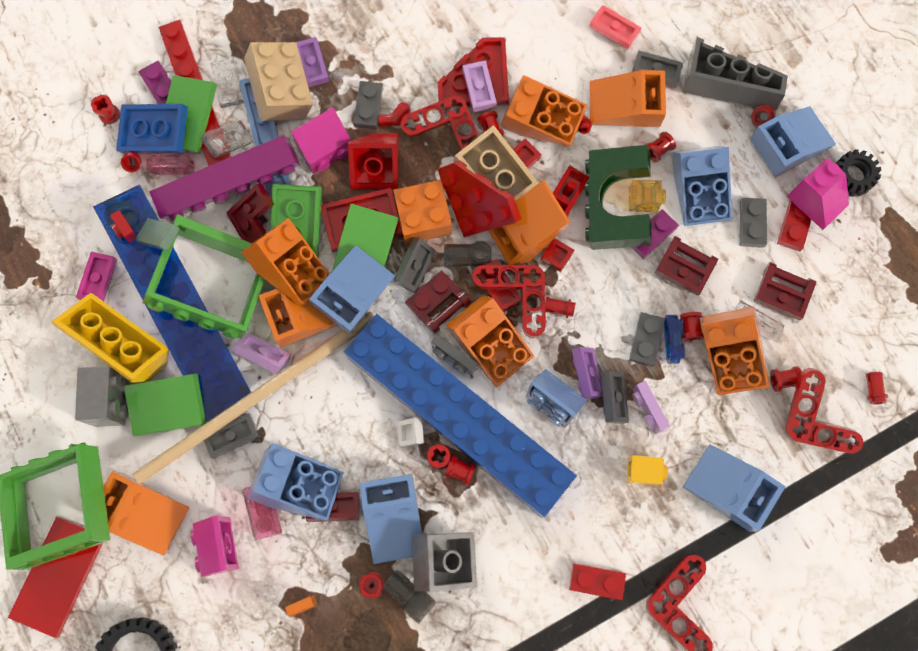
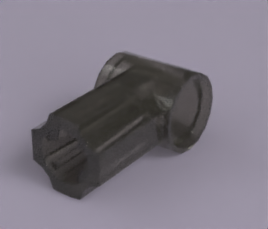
M476 241L473 244H444V266H474L476 268L492 261L491 246L485 241ZM483 251L487 253V256L483 259H478L475 257V254Z
M398 569L382 585L402 605L401 608L418 624L437 603L427 592L414 591V584Z

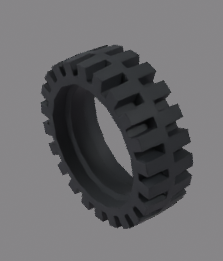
M132 618L119 622L110 627L109 631L104 632L100 637L102 640L97 642L95 649L97 651H113L120 638L133 632L148 634L156 641L160 651H176L178 646L177 642H173L174 636L172 632H168V628L165 625L159 624V621L149 618Z

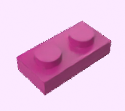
M91 252L75 298L81 300L92 293L104 302L118 259L114 256Z

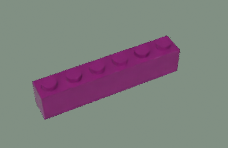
M282 135L151 190L149 193L160 219L174 222L177 214L184 217L183 214L190 211L192 213L200 212L206 209L207 204L211 202L215 204L222 203L229 199L228 195L235 192L237 195L248 192L252 185L270 183L273 181L272 177L276 175H289L295 172V167L300 166L290 139Z

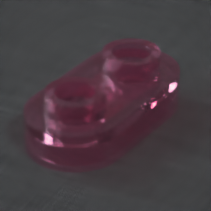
M154 154L152 157L147 158L146 170L156 175H189L195 172V161L190 156L178 154L176 157Z

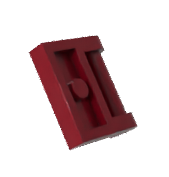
M674 236L654 273L699 296L719 258L713 255L710 257L681 242V238ZM675 250L704 264L705 268L703 269L674 253Z
M768 262L754 302L800 321L804 318L817 281L811 278L804 279L778 268L775 263ZM776 277L803 289V292L773 281L772 278Z
M442 270L405 301L408 308L434 335L440 330L439 327L460 308L466 307L471 303L469 297ZM452 295L456 298L433 320L430 319L429 315Z

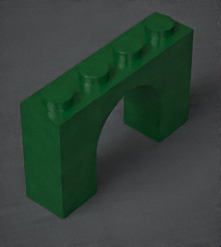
M648 145L589 150V159L585 160L586 174H589V182H585L586 196H589V204L585 205L586 219H589V227L585 228L586 242L590 243L593 250L652 246V222L649 214L616 216L608 213L603 208L604 195L614 183L623 179L651 177V155Z

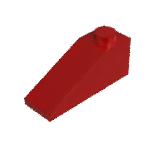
M571 165L568 166L553 191V195L566 216L569 215L585 187V182L589 180V176Z

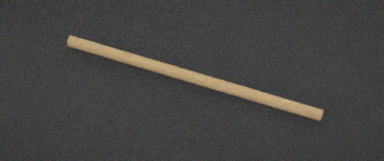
M371 311L366 313L350 334L344 330L340 331L132 474L138 484L143 483L358 335L374 317Z

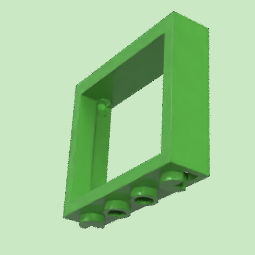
M177 214L174 225L179 228L178 236L248 262L241 251L252 243ZM176 235L169 249L162 251L142 303L146 304L153 311H166L173 314V317L178 320H190L198 323V326L203 329H215L223 332V335L228 338L242 339L247 332L265 279L256 273L239 324L156 294L155 291L177 238Z
M86 442L70 444L69 448L65 450L51 451L47 457L31 459L28 461V464L11 467V471L0 475V514L6 570H27L110 541L97 446L86 445ZM77 463L85 531L31 550L24 483Z

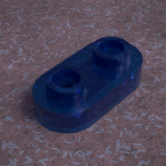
M665 315L664 339L668 364H679L681 359L685 358V346L680 341V334L683 333V321L678 319L677 315Z

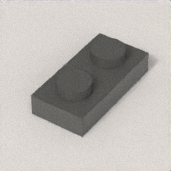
M638 50L632 72L639 70L665 71V85L676 87L683 62Z
M360 81L353 121L355 128L377 130L384 89L383 83Z
M742 197L740 200V246L764 248L767 245V199Z
M413 237L393 281L409 292L416 293L436 250L421 238Z
M643 312L639 314L628 361L650 367L655 365L665 318Z
M436 334L431 341V345L434 348L432 352L442 360L447 358L454 363L453 368L463 375L468 373L472 376L478 367V363Z
M610 370L601 372V389L604 400L603 412L606 423H629L624 373Z
M248 413L231 421L205 439L204 443L210 458L214 459L261 437L252 415Z

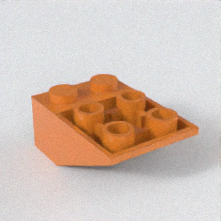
M639 70L590 81V121L592 125L661 126L666 116L665 71Z
M523 75L515 88L500 126L520 136L571 147L587 104Z
M545 180L515 201L522 218L520 221L488 230L508 265H520L531 261L570 223Z
M289 218L241 251L257 274L300 306L311 298L323 281L330 275Z
M279 289L259 295L273 337L280 348L338 326L310 305L309 300L300 306Z
M482 295L445 325L458 344L472 360L478 363V367L496 388L534 357L501 308L491 297Z
M754 306L703 316L701 327L717 394L724 395L770 387Z
M112 471L103 486L109 532L156 553L165 555L190 507L142 483L138 484L136 480L125 474Z

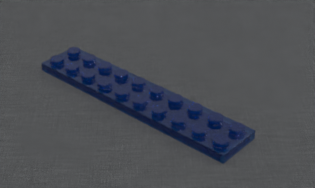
M139 184L93 206L143 300L163 250L142 245L136 240L129 243L124 236L119 239L111 227L115 222L110 216L119 210L137 236L147 218L159 221ZM173 247L155 293L208 312ZM145 304L182 375L198 374L207 422L251 393L218 330L203 329L196 322L178 320L171 313L153 311Z

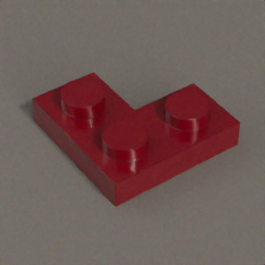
M255 184L226 213L239 237L244 241L253 243L267 233L259 218L274 203L263 184Z

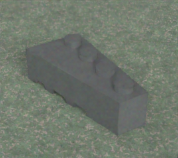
M696 38L689 57L683 92L752 107L769 105L776 112L785 96L788 75L760 63L757 65L749 63L744 56L738 54L735 57L724 52L725 48L718 45L712 47L705 44L704 39Z

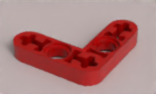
M452 96L411 112L401 120V129L409 137L421 135L450 123L460 150L468 146V143L463 145L462 142L469 141L473 137L475 139L479 137L466 102L459 96ZM456 102L457 105H462V107H460L459 113L456 114L455 111L452 110L450 112H447V116L449 118H444V111L441 108L442 106H445L446 111L452 108V103ZM435 110L440 113L441 117L438 122L431 123L428 121L427 114L430 111ZM423 115L426 127H422V123L415 125L416 130L411 131L410 128H405L409 120L416 123L420 121L419 116ZM461 124H468L471 127V133L468 136H461L458 133V127Z
M481 265L476 267L472 274V282L478 289L521 290L522 330L529 338L541 336L546 327L545 275L542 268L536 265ZM494 271H498V284H493L494 278L486 279V283H481V279L476 278V276H480L481 272H485L486 276H494ZM505 271H511L515 275L514 282L510 284L504 283L501 279V274ZM519 271H523L522 276H529L530 272H535V276H539L535 283H531L529 278H523L522 284H518ZM531 295L537 296L540 299V306L537 308L529 307L526 302L527 297ZM526 312L531 314L541 312V316L536 315V324L541 326V328L536 330V333H533L531 328H527V325L531 324L532 315L526 316Z
M815 368L804 369L798 377L785 425L786 433L797 442L845 453L858 452L863 446V438L857 431L848 427L816 421L826 379ZM813 374L818 379L817 383H812L810 391L815 393L814 396L807 392H802L803 389L809 391L810 384L806 382L807 377L812 378ZM804 398H809L812 401V406L808 411H800L798 407L799 402ZM796 414L808 417V420L802 418L801 426L804 428V431H799L798 435L793 431V427H798L800 424V419L796 417ZM824 428L829 429L831 432L830 438L826 441H819L817 438L818 432ZM838 435L846 439H849L851 436L855 439V442L849 443V445H847L844 441L838 440L837 438Z
M698 555L685 556L650 595L646 601V610L687 651H695L694 649L696 648V644L687 638L690 634L697 640L701 641L704 639V651H713V643L710 637L677 607L706 573V562ZM697 561L698 564L696 567L699 571L698 573L691 572L687 576V578L691 579V582L689 583L686 580V578L679 575L678 572L681 570L683 574H686V572L690 569L688 562ZM673 579H679L683 584V590L680 594L674 595L669 589V584ZM664 590L666 595L674 599V601L671 603L670 600H666L662 605L665 609L664 612L657 611L654 613L655 605L653 602H661L666 597L661 594ZM676 618H682L686 623V629L681 634L675 633L672 629V623Z

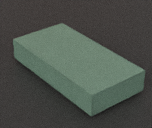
M147 218L135 240L142 245L167 251L176 237L179 228L172 223Z

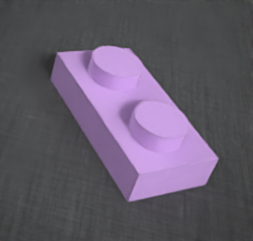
M486 61L462 65L473 112L495 108L497 102Z
M247 333L234 347V353L275 374H278L290 362L291 358L290 353L250 333Z
M646 380L637 384L632 389L634 392L632 397L638 407H642L646 415L644 420L650 430H654L655 434L669 428L670 426Z

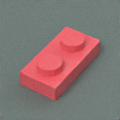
M604 5L601 6L589 25L592 29L626 49L630 48L642 27Z

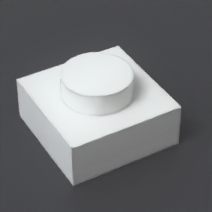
M410 418L397 422L399 447L424 444L422 418Z

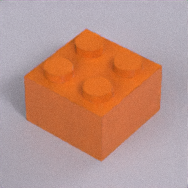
M441 180L393 190L405 245L411 244L413 237L421 238L425 241L452 235V223Z

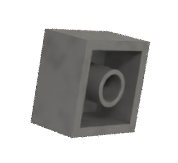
M109 366L78 368L75 420L94 427L125 426V419L128 418L129 412L124 386L130 385L129 380Z
M474 532L412 535L414 591L437 592L477 587Z

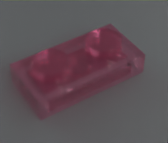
M251 487L244 488L242 493L254 541L281 534L282 530L277 510L247 499Z

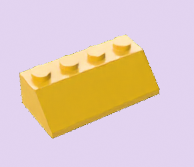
M92 293L52 320V324L131 382L151 381L168 365L169 348Z

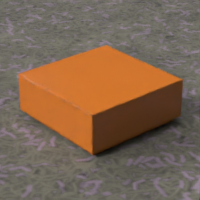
M313 595L286 606L287 615L291 617L316 606L317 601Z

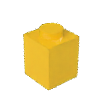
M637 455L628 457V484L659 486L663 484V480L666 481L667 465H664V458Z

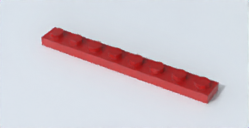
M181 20L159 26L158 28L175 75L203 80ZM213 105L201 146L208 166L231 157Z

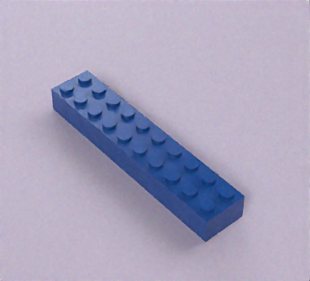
M378 314L371 319L345 349L344 354L352 363L419 418H422L425 423L541 518H544L577 477L569 468Z

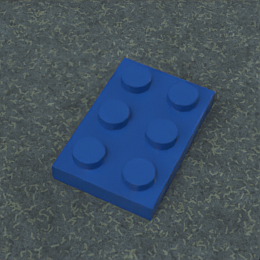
M122 104L116 151L120 153L136 152L138 154H183L188 107L184 104Z

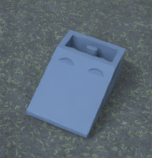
M811 106L779 115L758 126L750 138L775 177L836 145Z
M713 146L673 151L674 179L684 226L732 220L729 147Z
M355 246L311 296L309 304L350 334L395 275L358 246Z
M547 369L531 382L525 396L529 399L527 403L537 411L542 409L549 415L547 418L558 427L562 425L565 428L587 401Z
M272 443L264 451L247 499L270 508L328 521L344 472Z
M711 444L708 445L683 486L684 489L749 532L761 529L786 487L764 471Z
M412 474L359 483L373 563L377 564L413 557L412 535L423 534Z

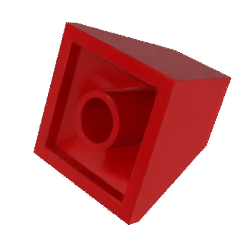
M374 133L348 142L351 189H398V133Z

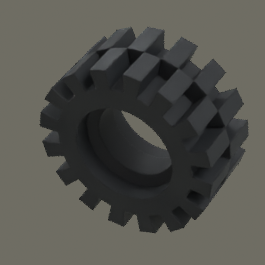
M855 149L852 153L848 151L836 162L839 168L846 174L848 192H850L849 197H854L856 194L857 197L862 196L864 193L866 194L881 178L882 174L878 173L882 169L881 167H876L880 162L878 159L872 160L873 154L866 156L867 151L862 150L860 153L859 149ZM850 166L859 168L864 175V179L858 181L852 178L848 168Z

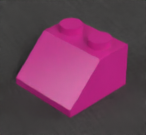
M333 107L291 131L300 155L313 174L318 171H325L338 159L342 160L348 157V142L351 139Z
M827 158L806 176L787 197L816 225L824 230L849 206L846 174L836 163Z
M216 515L193 523V530H191L190 536L193 546H196L198 556L195 557V567L197 572H200L201 577L238 570L230 517Z

